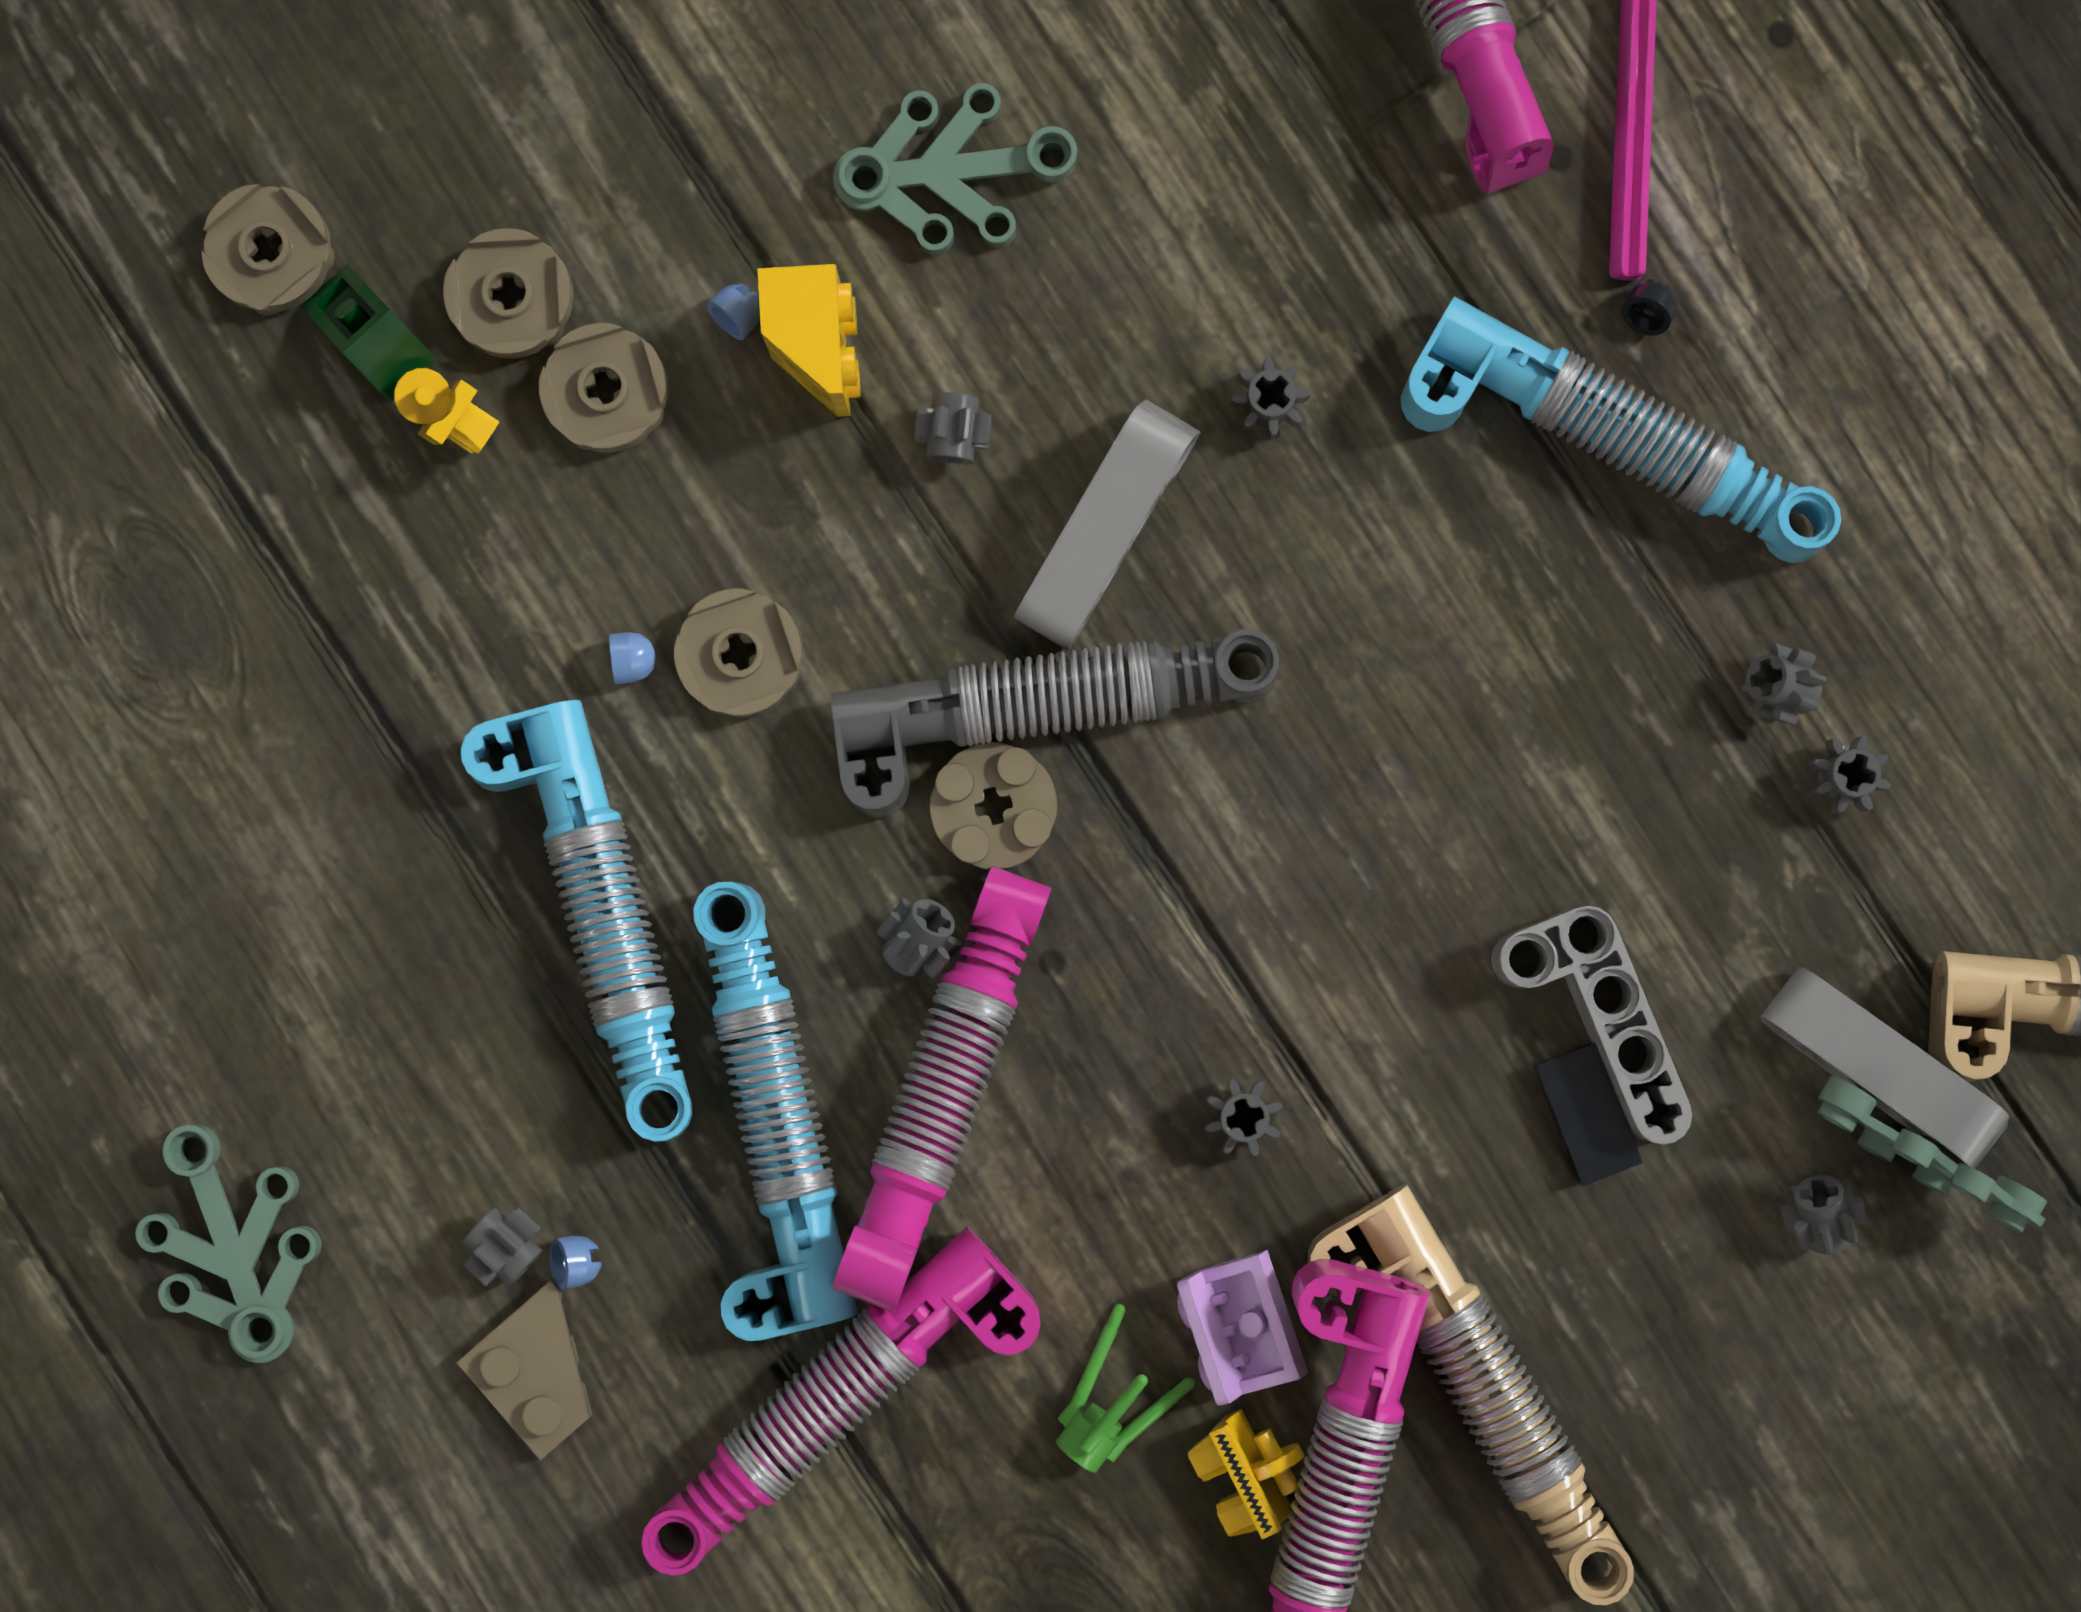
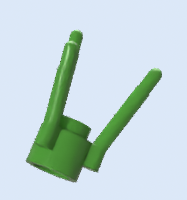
M1116 1304L1113 1307L1070 1403L1058 1417V1420L1065 1428L1057 1437L1056 1444L1072 1460L1093 1473L1098 1471L1106 1459L1115 1462L1131 1441L1179 1402L1178 1400L1195 1386L1194 1379L1186 1377L1120 1433L1122 1425L1118 1420L1147 1385L1148 1379L1145 1375L1139 1374L1107 1411L1094 1403L1086 1411L1083 1410L1126 1309L1123 1304Z

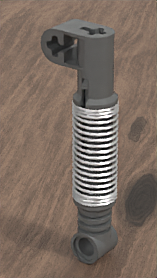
M1241 629L1229 634L1226 638L1212 639L1211 648H1205L1203 641L1195 642V650L1189 651L1188 644L1183 643L1179 644V652L1173 653L1171 645L1162 646L1155 640L1146 642L1142 640L1141 643L1136 641L1134 644L1129 642L1127 645V663L1123 646L1118 643L1116 653H1112L1111 647L1107 645L1104 648V655H1101L1100 649L1096 646L1093 649L1092 657H1090L1089 650L1086 648L1082 651V658H1079L1078 653L1072 650L1070 660L1067 659V655L1063 651L1059 654V661H1056L1055 655L1050 653L1048 655V663H1045L1044 657L1039 654L1035 665L1033 659L1029 656L1025 659V666L1022 665L1019 658H1016L1014 660V668L1005 659L1002 663V669H1000L999 663L993 661L991 671H989L987 664L983 662L980 665L979 673L976 666L972 664L970 667L965 665L964 668L959 666L958 668L948 669L942 678L831 693V709L841 784L845 795L860 813L871 818H884L895 814L901 809L909 796L910 780L905 746L947 740L953 741L959 747L972 746L973 743L975 745L979 743L984 745L985 742L990 744L992 741L991 734H996V739L1001 742L1003 740V732H1007L1008 739L1012 741L1014 731H1018L1019 737L1024 739L1026 736L1025 729H1029L1030 735L1035 737L1037 735V728L1040 727L1041 733L1046 736L1048 734V726H1052V731L1058 734L1060 724H1063L1064 730L1069 732L1071 730V723H1074L1075 728L1080 731L1082 729V721H1085L1086 727L1091 730L1094 726L1093 720L1096 719L1098 726L1103 728L1105 718H1108L1109 724L1114 726L1117 716H1119L1120 722L1125 725L1128 721L1127 704L1131 720L1137 723L1138 720L1142 722L1144 719L1149 721L1151 718L1155 721L1156 718H1165L1171 709L1180 708V699H1186L1187 706L1196 705L1195 697H1202L1203 704L1212 703L1211 695L1218 694L1219 702L1235 700L1237 702L1252 703L1263 699L1272 691L1278 676L1279 653L1275 643L1266 634L1253 629ZM1243 652L1252 653L1263 661L1265 670L1256 679L1242 680L1235 677L1230 671V660ZM895 748L896 755L877 758V764L884 777L892 779V781L882 784L881 795L872 797L866 787L860 786V783L870 780L869 767L864 760L850 762L849 754Z

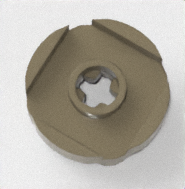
M259 184L245 185L233 190L213 207L207 216L204 226L206 237L204 240V252L202 251V261L204 269L214 286L232 302L241 307L255 310L259 314L275 315L280 311L297 307L315 294L324 282L327 272L332 268L335 256L331 246L330 232L325 220L303 195L283 186H280L281 188L275 186L261 187ZM261 234L270 240L278 235L282 239V244L278 247L280 255L272 262L264 259L256 263L252 259L258 251L257 245L253 241Z
M512 228L487 231L469 242L470 247L461 253L458 260L453 259L447 269L443 286L444 304L447 314L466 341L474 348L482 350L488 355L510 359L530 356L539 352L544 347L552 346L558 342L564 333V326L572 312L574 292L569 271L554 250L533 234ZM514 278L518 288L526 289L525 297L517 301L515 308L505 310L502 302L492 300L493 291L503 289L504 279Z
M593 323L570 331L554 346L555 351L548 358L546 368L543 366L539 378V396L543 410L551 424L577 448L589 449L600 453L622 451L643 441L650 432L657 429L663 422L664 409L669 392L667 374L658 354L643 338L641 339L635 333L624 330L621 326L611 323ZM600 372H606L611 381L621 380V390L614 393V401L608 404H603L599 398L593 397L589 399L587 396V389L596 385L595 375Z
M742 588L725 589L703 598L688 613V618L682 624L680 634L677 635L674 645L675 666L678 676L688 693L712 712L732 717L759 715L781 703L786 695L797 685L803 661L801 636L789 613L769 597ZM734 636H740L744 644L755 643L757 654L749 657L750 667L741 671L738 670L734 663L724 665L721 654L730 650L729 639Z
M991 742L990 744H978L962 750L940 770L930 797V814L934 830L941 843L962 862L984 870H990L991 866L1005 870L1021 865L1031 859L1049 839L1057 816V796L1050 775L1029 752L1004 743ZM993 788L996 789L999 797L1009 796L1013 804L1012 808L1003 811L1004 822L992 825L989 816H977L975 812V805L984 801V791Z

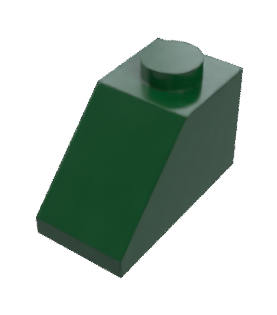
M348 264L301 306L342 354L390 403L394 400V389L398 380L406 372L416 368H429L437 360Z

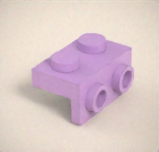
M1268 1250L1199 1269L1177 1282L1179 1291L1177 1299L1178 1310L1184 1324L1192 1330L1200 1354L1198 1358L1200 1377L1204 1385L1209 1390H1212L1218 1406L1231 1403L1243 1394L1299 1380L1308 1374Z

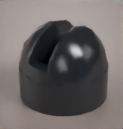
M1654 279L1639 282L1630 291L1622 307L1623 319L1630 328L1638 333L1649 336L1660 335L1668 330L1676 314L1677 296L1668 284L1663 286L1660 283H1655ZM1650 303L1655 305L1657 307V311L1653 312L1651 310L1645 309L1646 304Z

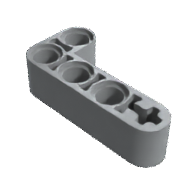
M1147 399L1137 405L1118 434L1014 615L1016 620L1064 649L1069 650L1165 488L1174 479L1201 433L1199 430Z
M1592 906L1567 909L1510 932L1499 939L1493 948L1491 963L1498 979L1506 985L1516 988H1532L1561 977L1565 978L1591 1043H1596L1631 1134L1641 1140L1663 1145L1674 1143L1682 1138L1691 1125V1106L1620 933L1611 916L1601 908ZM1579 917L1591 921L1596 927L1598 934L1596 945L1586 954L1575 950L1568 936L1570 926ZM1520 941L1533 945L1539 955L1538 968L1527 978L1520 977L1514 973L1509 963L1510 951ZM1604 977H1611L1617 981L1622 991L1621 1003L1611 1013H1605L1600 1010L1595 1004L1593 997L1594 987ZM1635 1036L1644 1044L1647 1055L1643 1066L1637 1071L1629 1073L1621 1066L1618 1051L1624 1040ZM1658 1077L1659 1084H1649L1646 1086L1655 1103L1667 1104L1669 1106L1670 1112L1661 1117L1663 1128L1645 1123L1644 1116L1653 1111L1651 1101L1645 1091L1634 1090L1631 1092V1084L1647 1083Z
M1799 966L1759 1017L1779 1037L1833 1076L1854 1085L1872 1096L1877 1101L1875 1106L1911 1132L1937 1146L1939 1151L1957 1165L1964 1163L1976 1168L2007 1128L2009 1115L1995 1101L1826 981L1803 967Z

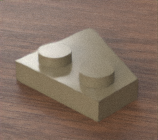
M554 1279L550 1280L457 1362L459 1367L540 1461L593 1415L586 1386L581 1381L577 1365L579 1358L573 1335L570 1336L561 1298H563L562 1290L557 1287Z

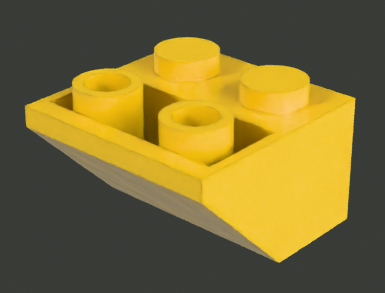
M836 264L757 268L761 334L771 358L837 417L850 416L849 398L861 397L859 361L856 359L855 347H846V336L857 335L855 297L852 296L851 283L840 282Z

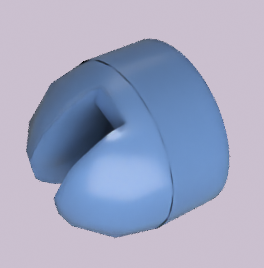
M742 283L728 285L707 303V309L715 322L726 333L737 340H743L760 321L759 295L756 292H750L749 287Z
M623 632L609 634L611 664L615 685L634 683L646 678L655 666L656 655L652 643L638 633Z
M574 1235L555 1238L551 1241L549 1263L552 1277L559 1289L581 1287L594 1280L602 1265V1262H591L590 1254L599 1251L597 1244L587 1237Z

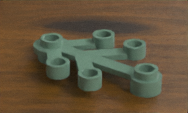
M976 83L966 90L963 97V106L921 159L896 161L916 133L930 131L935 127L939 119L938 103L935 97L927 91L916 90L904 97L901 103V113L873 148H854L846 152L839 159L834 169L833 183L838 197L845 205L859 211H870L880 207L916 235L918 246L926 254L938 256L946 253L951 248L954 241L953 226L949 219L941 214L926 213L905 195L900 188L925 186L977 226L980 238L986 245L992 248H1002L1009 245L1015 237L1016 220L1014 215L1005 207L993 206L962 181L1033 173L1042 181L1058 182L1064 180L1073 172L1077 162V145L1072 135L1065 129L1048 126L1036 131L1027 146L958 154L980 126L993 123L1001 111V99L996 88L987 83ZM979 95H986L993 100L994 105L989 112L977 113L970 106L973 98ZM922 102L930 106L932 109L930 116L923 121L913 120L908 115L909 108L913 104ZM1047 149H1057L1062 153L1064 160L1059 166L1050 168L1041 162V154ZM862 171L872 172L877 177L876 184L869 190L858 189L853 184L854 178L858 173ZM995 217L1003 218L1009 224L1007 233L999 237L990 235L985 229L986 223ZM931 225L942 226L947 232L945 240L939 244L928 243L923 238V233L927 227Z
M1835 1076L1829 1077L1817 1098L1822 1102L1817 1114L1830 1123L1851 1133L1857 1123L1864 1126L1865 1129L1856 1143L1859 1147L1889 1163L1898 1154L1917 1165L1912 1175L1915 1180L1942 1195L1947 1196L1951 1187H1954L1979 1202L1985 1203L1987 1201L1991 1203L1986 1214L2017 1232L2022 1233L2027 1224L2036 1228L2042 1227L2046 1219L2041 1213L2047 1204V1200L2007 1177L1999 1176L1997 1181H1994L1964 1163L1957 1165L1939 1151L1937 1146L1909 1130L1902 1129L1900 1133L1870 1116L1877 1103L1872 1096Z
M201 1124L180 1126L166 1137L163 1144V1158L171 1171L178 1175L189 1177L213 1243L181 1230L176 1219L167 1213H155L144 1217L136 1227V1240L139 1246L147 1252L158 1253L164 1251L226 1279L236 1304L202 1291L199 1280L194 1275L185 1272L168 1276L162 1281L158 1289L159 1302L169 1312H188L228 1330L229 1342L233 1350L243 1359L254 1363L272 1361L281 1356L292 1342L294 1323L286 1306L305 1264L314 1261L320 1254L322 1247L319 1234L311 1227L298 1226L287 1230L281 1236L278 1244L281 1259L262 1294L253 1269L282 1205L292 1201L299 1191L298 1177L293 1170L284 1166L272 1167L263 1171L256 1182L257 1197L241 1232H239L215 1168L221 1151L217 1135L210 1128ZM193 1137L200 1139L205 1145V1154L198 1162L191 1160L186 1154V1144ZM274 1174L283 1176L287 1181V1192L281 1198L272 1196L268 1190V1181ZM153 1221H159L167 1228V1238L161 1245L152 1242L148 1236V1229ZM296 1234L304 1235L310 1242V1251L304 1258H299L291 1252L290 1241ZM175 1281L185 1283L190 1290V1297L183 1305L176 1303L170 1295L171 1286ZM257 1318H265L272 1325L273 1332L268 1341H261L253 1334L252 1326Z

